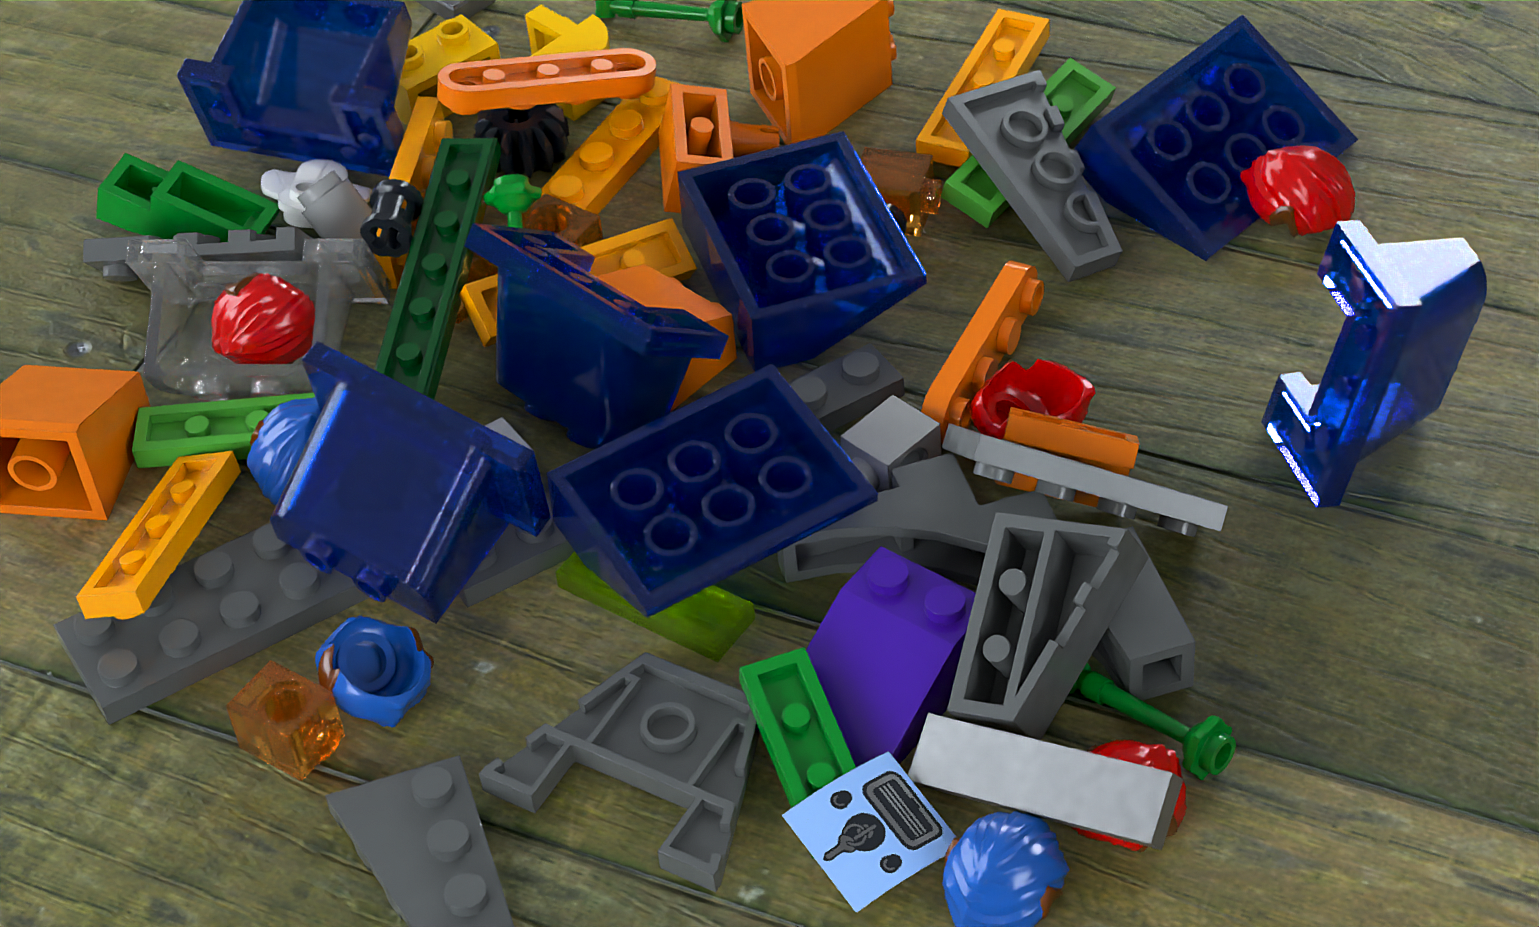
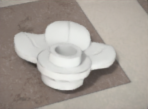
M314 159L302 163L297 172H286L276 169L265 172L261 178V190L266 196L278 200V207L283 211L285 222L296 227L313 228L303 216L302 212L306 209L297 197L333 170L342 181L348 178V172L345 166L333 160ZM352 184L368 203L372 190L368 187Z

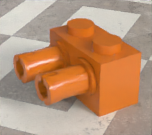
M671 83L658 133L664 212L721 217L725 200H728L730 196H746L779 201L784 186L782 164H762L734 160V157H743L775 162L780 141L778 126L730 121L727 89Z

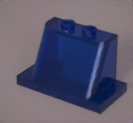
M243 0L211 62L185 58L177 73V77L211 146L301 162L314 159L333 160L345 166L347 170L389 177L405 134L395 109V102L411 35L412 21L405 2L397 0Z
M1360 220L1336 222L1317 275L1345 313L1344 324L1320 384L1310 385L1302 372L1279 374L1261 421L1316 508L1339 506L1357 463L1439 408L1472 330L1478 321L1487 294V278L1483 264L1464 238L1377 244Z
M473 223L464 246L498 266L495 380L497 383L524 400V409L528 413L543 420L556 421L568 429L567 437L581 446L601 449L614 455L630 458L657 445L691 359H720L729 336L684 309L642 305L589 273L595 256L553 231Z
M316 341L302 358V363L321 413L270 517L271 525L279 540L298 549L301 556L316 569L327 574H331L335 569L352 578L356 587L373 600L383 603L389 598L437 624L509 524L537 537L550 520L551 515L535 453L533 450Z

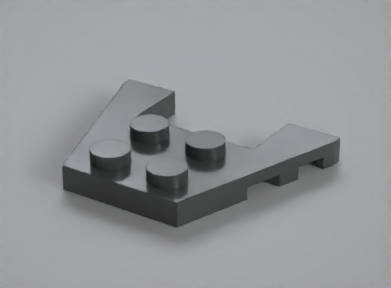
M645 652L578 700L580 709L555 727L546 723L525 737L527 747L504 763L497 757L484 766L479 773L484 792L533 813L537 812L575 762L686 808L687 810L657 851L660 868L716 892L722 883L760 730L744 691Z

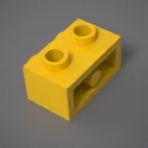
M462 14L445 20L435 28L407 42L400 43L393 47L392 50L371 60L380 103L408 126L417 98L437 97L438 72L443 67L453 63L500 59L498 42ZM441 103L444 118L454 113Z

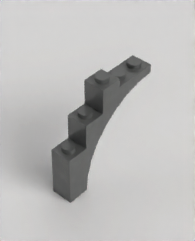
M949 453L891 469L892 489L774 521L779 567L786 583L835 573L857 572L876 550L882 546L945 578L978 586L996 512L1057 520L1045 495L1037 491L1005 497L979 506L954 454ZM1131 526L1125 528L1130 531V533L1134 536L1137 542L1147 553L1134 527ZM1150 557L1092 653L1105 667L1117 687L1140 700L1191 687L1194 681L1196 641Z

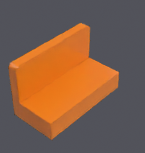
M1014 407L1010 408L1003 437L1004 440L1129 476L1130 469H1134L1140 444L1138 436ZM1015 472L1012 484L994 481L998 485L1031 492L1035 491L1038 479ZM1077 490L1073 502L1097 507L1100 496Z

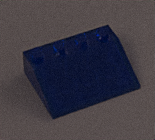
M1242 14L1095 122L1074 150L1078 151L1085 167L1082 177L1105 202L1207 261L1261 218L1252 208L1247 187L1240 178L1241 172L1250 168L1252 162L1257 157L1266 155L1270 150L1303 145L1318 147L1338 158L1358 141V138Z
M844 131L678 172L682 226L720 304L732 314L734 332L755 374L814 359L927 284L925 270Z
M773 364L547 472L552 517L556 526L584 565L646 618L878 501L877 491Z

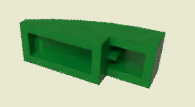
M125 152L98 187L96 218L133 233L163 238L165 242L173 243V236L177 235V233L194 232L220 238L221 242H228V230L252 229L256 231V234H265L280 213L278 204L180 160L176 161L170 171H166Z

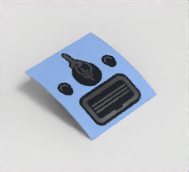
M889 752L842 775L782 815L856 913L908 877L944 857L954 837H956Z

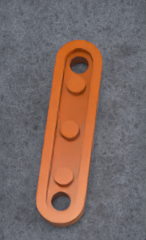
M616 48L453 63L443 67L438 72L437 98L452 112L460 115H473L481 110L499 108L527 110L535 105L562 102L579 105L589 100L603 98L636 99L653 89L655 85L656 60L650 54L638 49Z
M1009 260L1004 265L925 396L921 412L940 423L941 444H943L949 423L969 429L972 421L969 406L975 394L984 385L985 381L991 379L995 372L998 371V365L1005 354L1011 355L1015 351L1021 334V326L1028 315L1034 316L1038 312L1043 299L1044 282L1037 279V269L1035 266Z

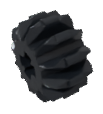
M556 103L535 105L527 110L499 108L481 110L478 113V120L474 125L476 133L473 134V137L498 138L501 157L496 173L503 171L505 175L526 174L531 180L533 172L539 170L552 172L553 162L566 159L567 136L570 135L568 120L564 117L563 109L559 108Z

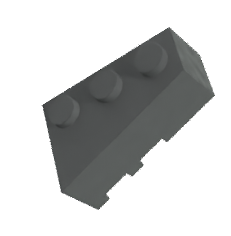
M996 512L947 711L959 721L1041 740L1149 559V555L1130 531L1125 528Z

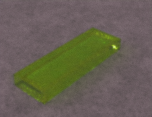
M595 530L555 572L559 588L716 662L722 659L755 620L754 603Z

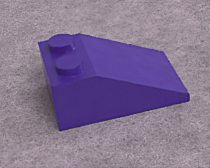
M882 546L841 588L806 649L856 768L887 752L900 765L918 744L928 713L939 716L945 713L948 708L976 594Z

